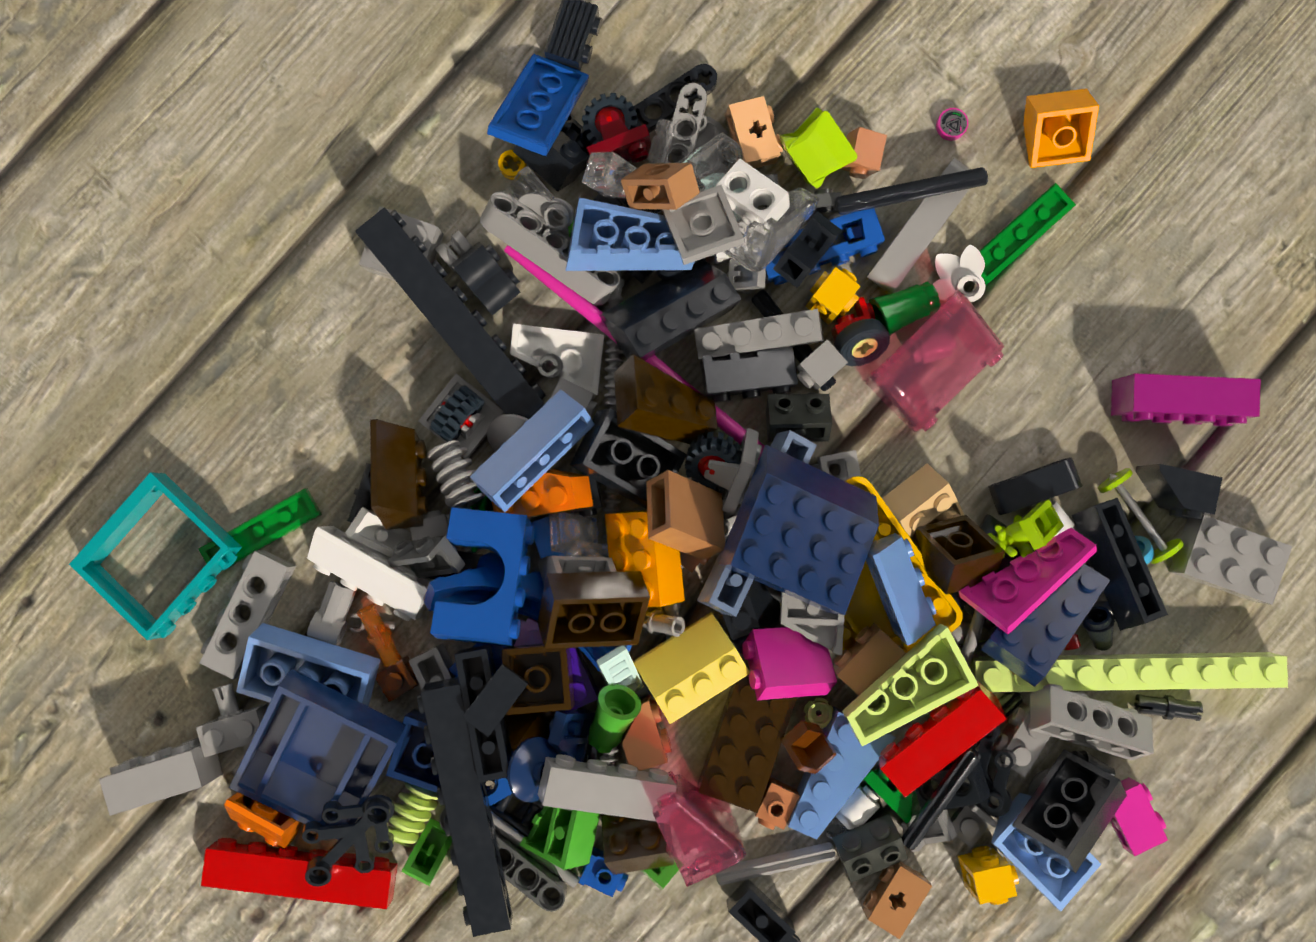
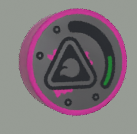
M946 109L936 122V130L943 139L955 141L966 132L969 123L968 118L960 109Z

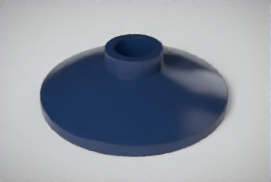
M543 737L528 738L515 749L511 756L507 771L508 784L515 797L522 801L535 802L540 800L538 790L546 757L556 758V755H558L548 743V739Z

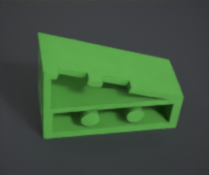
M544 806L541 813L535 815L532 821L534 826L528 837H523L520 846L563 870L587 865L590 863L600 814Z

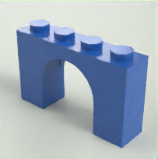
M451 508L446 537L453 546L474 547L495 552L503 560L505 576L499 591L483 603L467 605L435 601L430 630L434 637L437 639L512 647L513 639H518L520 634L521 621L517 619L518 607H523L525 601V588L521 587L523 575H528L530 568V557L526 556L528 544H533L535 527L531 526L527 515Z

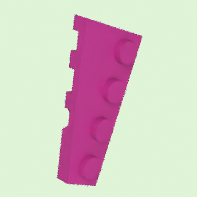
M1069 528L1053 537L1046 546L1036 549L1035 552L1024 558L1019 556L1012 560L1010 566L996 574L993 571L982 577L983 581L970 588L968 585L959 590L960 598L1006 634H1010L1097 552L1096 544L1073 528Z

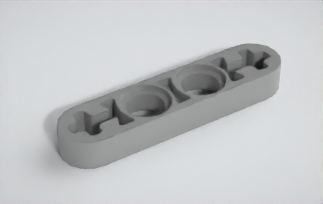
M689 83L680 91L661 163H670L669 155L675 150L684 152L686 155L684 163H691L707 105L706 91L697 83ZM693 92H697L698 98L701 99V102L695 101L692 110L693 114H698V117L687 113L689 102L685 97L691 96ZM680 122H691L694 126L692 134L689 136L679 135L676 129Z

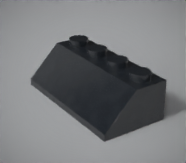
M704 261L675 280H661L603 312L600 314V317L627 360L634 354L645 361L694 333V329L702 328L730 312L739 303L741 297L724 272Z

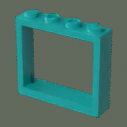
M150 472L69 565L146 640L165 638L176 628L175 622L181 615L188 614L196 606L197 602L195 600L201 593L207 592L217 582L215 577L222 569L229 568L236 561V554L242 546L165 473ZM164 493L220 549L156 620L100 564Z

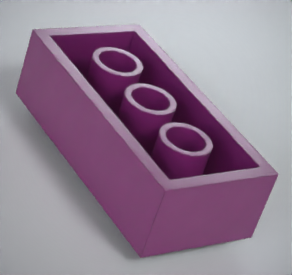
M1134 373L1112 380L1111 416H1122V422L1152 420V423L1169 424L1172 421H1182L1184 425L1213 423V426L1247 424V419L1260 417L1261 379Z

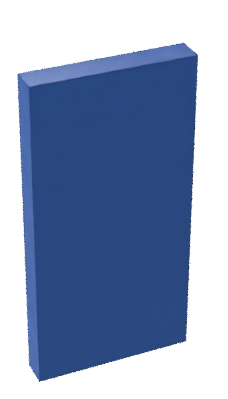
M533 54L489 123L487 134L547 156L585 89L589 75Z

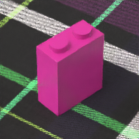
M788 627L753 629L743 643V657L745 660H748L750 667L749 683L750 687L755 689L757 700L827 695L837 683L829 649Z

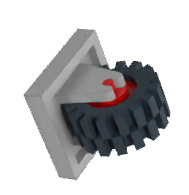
M455 374L418 422L445 443L453 440L459 441L460 443L457 445V448H467L468 452L462 457L468 459L487 436V429L492 420L500 415H504V412L462 377Z
M747 428L741 445L738 442L733 444L734 438L728 436L726 440L723 439L724 433L719 432L718 437H714L713 432H708L707 438L703 434L699 435L697 441L694 439L688 448L685 461L687 478L692 477V481L699 482L701 485L710 487V489L715 490L716 487H719L720 492L725 491L722 511L734 514L738 503L742 504L749 487L747 484L749 479L753 477L762 445L757 444L759 435L757 431Z

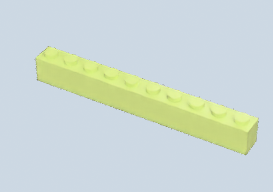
M1271 652L1060 655L1045 678L1035 687L991 656L973 657L969 667L976 681L978 680L990 692H1036L1043 689L1045 685L1050 684L1060 685L1066 691L1288 688L1287 656Z

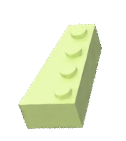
M939 624L842 712L861 746H864L979 685L949 628Z

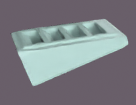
M618 646L596 661L606 686L620 684L632 689L635 693L642 689L641 678L625 646Z

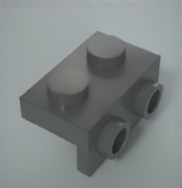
M445 535L432 538L427 536L414 541L405 540L395 547V553L388 560L391 567L409 565L417 578L459 573L465 565L457 549L449 542Z

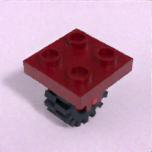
M605 93L600 94L601 99L596 100L594 97L591 100L592 105H587L584 109L586 114L582 116L585 135L591 143V146H588L587 149L597 174L601 172L610 174L623 161L638 163L647 159L649 153L653 152L650 135L646 124L639 126L633 104L630 101L627 102L626 97L622 95L620 98L617 97L616 93H610V97H606Z

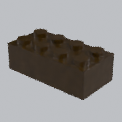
M749 675L731 685L697 783L698 793L758 813L782 743L781 739L785 735L797 697L757 700L755 689L750 687Z

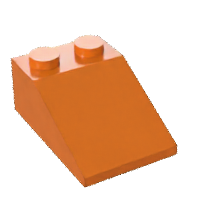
M239 792L228 798L224 804L229 817L238 822L239 828L247 832L260 834L268 844L274 847L285 848L294 840L303 824Z

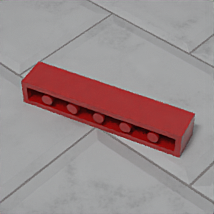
M220 838L205 850L201 886L387 910L394 897L398 863H391L385 857H375L373 870L368 873H360L355 869L356 854L344 853L332 866V875L329 883L324 886H312L305 879L307 864L313 858L323 856L327 852L326 850L313 849L309 852L298 851L297 847L290 845L285 848L267 847V843L250 842L247 845L239 844L233 838Z

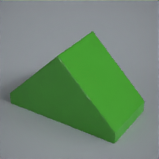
M430 818L401 871L430 886L453 842L452 837L447 836L442 829L440 822Z

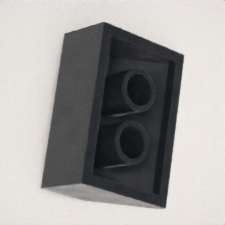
M1064 749L1012 826L1048 857L1076 873L1127 794L1120 779Z

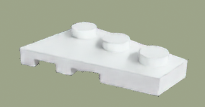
M513 324L511 355L539 367L538 363L544 355L555 354L563 362V369L558 377L564 378L598 395L604 334ZM548 360L546 362V369L551 372L555 366L552 361Z

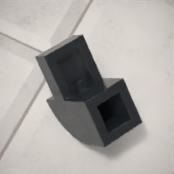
M817 211L796 240L785 251L773 270L798 288L825 255L842 230Z

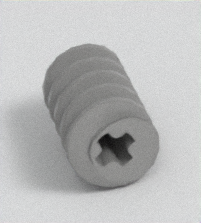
M453 440L431 449L428 453V458L430 461H433V471L438 473L436 476L438 483L443 484L440 490L442 494L447 495L444 500L446 505L451 508L464 509L476 504L485 495L484 493H474L478 486L474 482H470L469 479H471L470 476L475 470L466 471L465 469L472 464V460L461 459L468 450L465 447L457 448L460 442Z

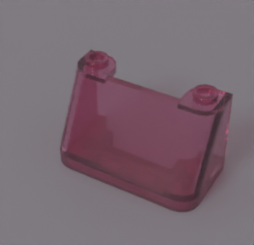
M957 290L863 381L913 432H917L921 428L926 432L938 421L935 415L987 364L993 367L1002 359L1004 354L1001 351L1005 346L969 299L960 290Z
M670 771L668 775L677 785L676 792H668L657 798V805L653 808V815L688 887L740 862L746 857L747 853L741 830L735 817L707 795L698 793V788L681 774L674 775L673 771Z

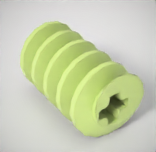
M406 782L404 785L411 792L409 794L399 793L398 796L404 801V804L394 803V810L398 815L393 814L389 822L392 826H388V829L394 835L395 843L412 847L413 843H416L419 839V832H423L426 827L425 821H429L431 818V810H435L437 807L436 800H438V795L436 792Z

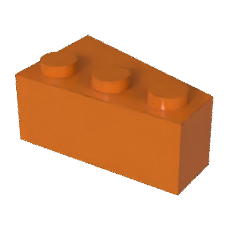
M549 469L506 512L492 502L493 512L527 515V517L593 506L588 475Z

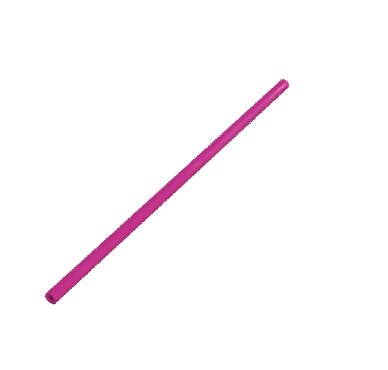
M506 246L504 249L505 253L616 343L600 317V314L603 313L512 247ZM655 355L645 360L700 393ZM715 405L717 426L741 445L746 430ZM758 440L757 444L762 445L761 452L758 458L759 460L765 445Z

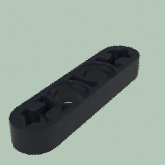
M700 64L634 106L636 113L640 114L642 122L646 124L649 133L673 118L677 103L671 100L670 93L674 89H682L688 84L687 81L697 83L699 74H702L704 77L710 76L709 85H705L703 82L699 83L705 89L706 94L709 95L715 90L717 73L711 65ZM697 92L694 95L692 93L691 96H687L689 107L695 101L701 100L698 98ZM650 105H657L661 108L662 114L657 119H649L645 115V109Z

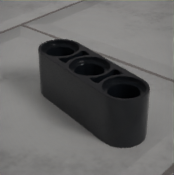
M1069 457L988 486L998 515H1003L1067 493L1083 485L1073 458Z

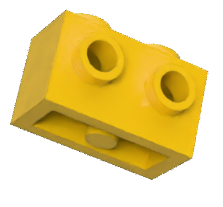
M835 267L831 274L824 271L811 288L810 292L814 295L805 307L809 310L818 309L820 318L828 325L838 314L844 317L859 299L855 294L860 288V285L856 283L857 278L844 268L840 270Z
M980 846L972 849V853L958 856L964 886L980 905L985 903L992 905L1004 904L1008 902V898L1017 896L1015 885L1019 884L1017 871L1014 865H1010L1005 856L1002 857L994 848Z

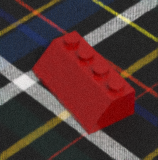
M978 680L979 686L954 698L947 705L944 703L933 709L928 720L923 724H914L906 731L905 738L897 744L895 742L888 744L881 751V756L879 757L880 769L904 797H907L1007 719L999 700Z

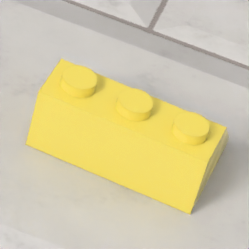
M712 612L685 628L679 637L672 636L633 661L635 668L670 724L750 673L737 649Z

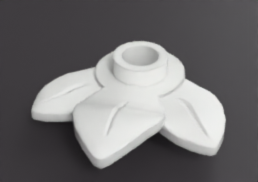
M971 244L968 245L961 257L948 253L936 255L935 267L941 279L934 282L933 285L939 294V299L950 301L959 298L964 302H974L981 298L985 291V282L981 276L985 262L976 247ZM967 281H973L976 288L972 292H966L963 287Z

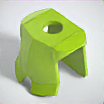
M818 107L813 110L809 117L793 133L780 135L782 149L785 150L805 182L817 189L822 185L827 175L857 159V153L830 113L822 111Z

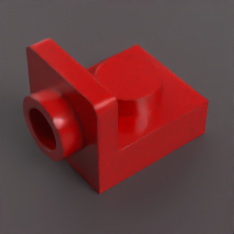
M860 297L854 304L857 318H855L854 314H850L836 320L837 325L831 329L834 341L837 335L853 322L862 319H875L873 307L870 303L865 302L864 297Z

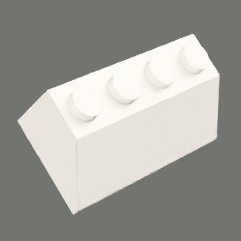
M334 526L316 528L307 557L308 560L315 563L313 568L325 575L330 576L333 573L342 578L340 583L351 590L356 591L359 588L368 593L367 599L380 606L386 603L394 608L393 613L406 621H409L411 618L416 620L421 617L426 608L424 599L429 580L424 577L417 578L412 570L403 565L391 567L388 563L389 557L350 538L345 532Z

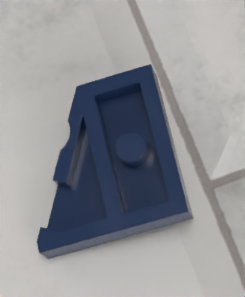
M586 709L556 711L549 725L550 735L548 743L558 755L571 756L578 762L584 761L589 742V728L595 712Z

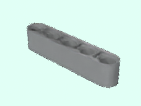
M953 158L941 175L970 170V168L956 158ZM969 189L924 198L869 272L867 278L889 294L893 293Z
M500 191L491 195L480 217V223L487 231L590 303L603 305L607 302L620 281L617 271H565L571 238L562 231L549 227L542 217L511 195Z

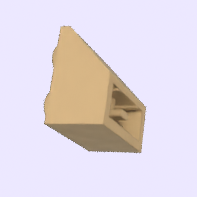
M928 463L882 498L919 551L920 548L915 534L916 528L964 515L949 482Z

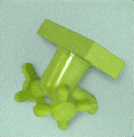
M1047 499L1038 503L1023 518L1020 515H1016L1013 524L1008 525L1006 528L996 525L995 531L998 532V537H995L992 533H988V535L1009 556L1014 557L1017 555V551L1013 548L1014 546L1017 547L1022 558L1033 553V550L1046 546L1064 525L1052 503Z

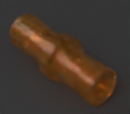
M369 604L358 610L357 615L360 617L368 633L367 640L369 644L374 645L384 667L397 663L402 657L390 636L392 634L390 627L384 625L375 604ZM374 625L376 626V628H377L379 634L381 635V637H382V639H383V641H384V643H385L384 646H383V644H382V642H381V640H380V638H379V636H378V634H377V632H376V630H375V628H374Z

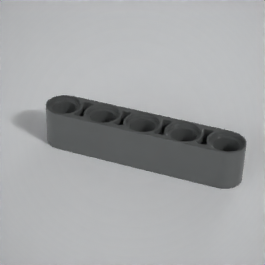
M446 808L443 809L439 818L440 825L444 831V817L447 816ZM495 830L499 849H507L512 856L509 860H502L505 879L542 909L551 912L559 910L565 902L567 894L566 882ZM524 868H530L535 872L536 877L526 879L521 875L520 871ZM554 887L560 892V896L550 898L545 894L544 890Z

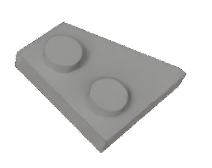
M781 592L780 623L793 631L803 634L813 642L823 645L833 653L842 655L844 615L828 613Z

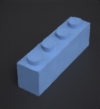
M560 389L514 435L504 442L489 459L481 464L470 478L482 493L501 510L506 512L595 424L586 409Z

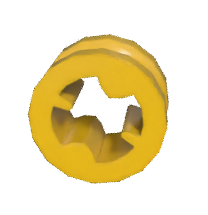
M513 150L505 151L498 160V166L505 178L518 180L525 175L527 164ZM512 158L514 162H521V164H517L519 168L517 171L513 172L511 168L505 169V166H508L507 161Z

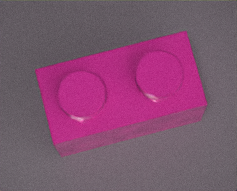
M1128 777L1121 781L1127 796L1110 822L1122 847L1133 856H1137L1168 841L1163 830L1166 829L1163 818L1157 811L1154 812L1150 804L1153 798L1149 789L1144 783H1139Z

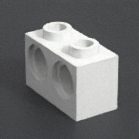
M739 159L716 184V186L722 185L732 211L741 216L743 222L753 230L758 228L764 234L790 208L788 192L742 159ZM737 188L745 189L739 193L733 192ZM760 205L769 206L767 209L764 210L757 209V207Z

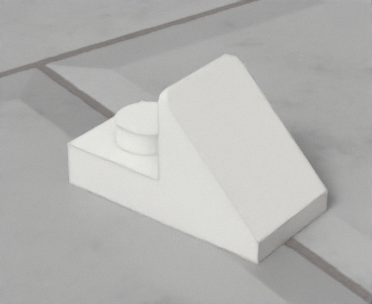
M364 507L361 508L345 532L350 538L389 557L393 556L395 553L394 549L398 544L405 540H410L412 537L411 533L404 528L386 530L375 512Z

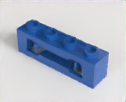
M874 208L849 213L830 220L841 230L846 229V232L843 233L846 242L831 246L809 275L821 271L820 266L832 263V266L836 267L849 262L850 256L860 253L861 257H867L879 251L878 247L883 244L885 238ZM803 229L756 245V255L766 257V284L774 282L775 286L789 282L773 270L785 253V251L778 253L777 251L785 248L788 249ZM856 239H859V240H860V241H858V242H855V243H852V244H849V245H848V243H851L853 240H856Z

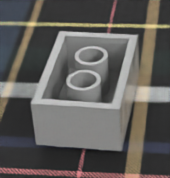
M1202 515V519L1188 518L1181 536L1184 546L1175 554L1169 572L1256 603L1273 605L1292 546L1206 515Z
M195 738L174 748L171 746L145 757L138 756L123 761L122 764L109 768L110 774L100 778L99 781L109 815L111 816L201 788L223 775L218 754L204 757L199 738Z

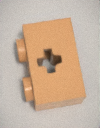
M764 96L730 104L725 117L737 159H742L754 169L775 164L783 149L780 136L774 133L772 123H774L772 107L766 105Z

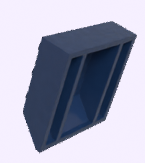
M765 445L718 564L828 613L845 615L879 527L877 497Z
M290 669L279 684L229 788L304 824L310 821H317L325 827L355 823L358 818L340 819L336 823L325 822L322 819L324 804L328 801H337L342 806L363 804L376 785L406 725Z

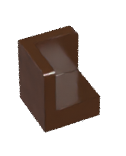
M801 720L781 739L782 744L800 771L816 774L836 756V751L820 726L811 722Z

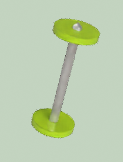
M1125 468L1115 474H1110V477L1098 486L1100 493L1108 492L1114 488L1118 490L1159 547L1154 550L1152 564L1171 558L1184 546V543L1180 538L1165 543L1122 483L1133 474L1132 470Z

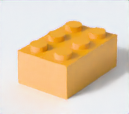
M647 510L605 514L609 558H612L617 572L641 571L650 595L648 607H662L685 601L680 551L648 539Z

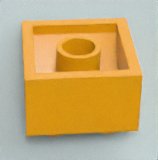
M1087 88L1026 97L1023 125L1030 168L1090 161L1099 104Z

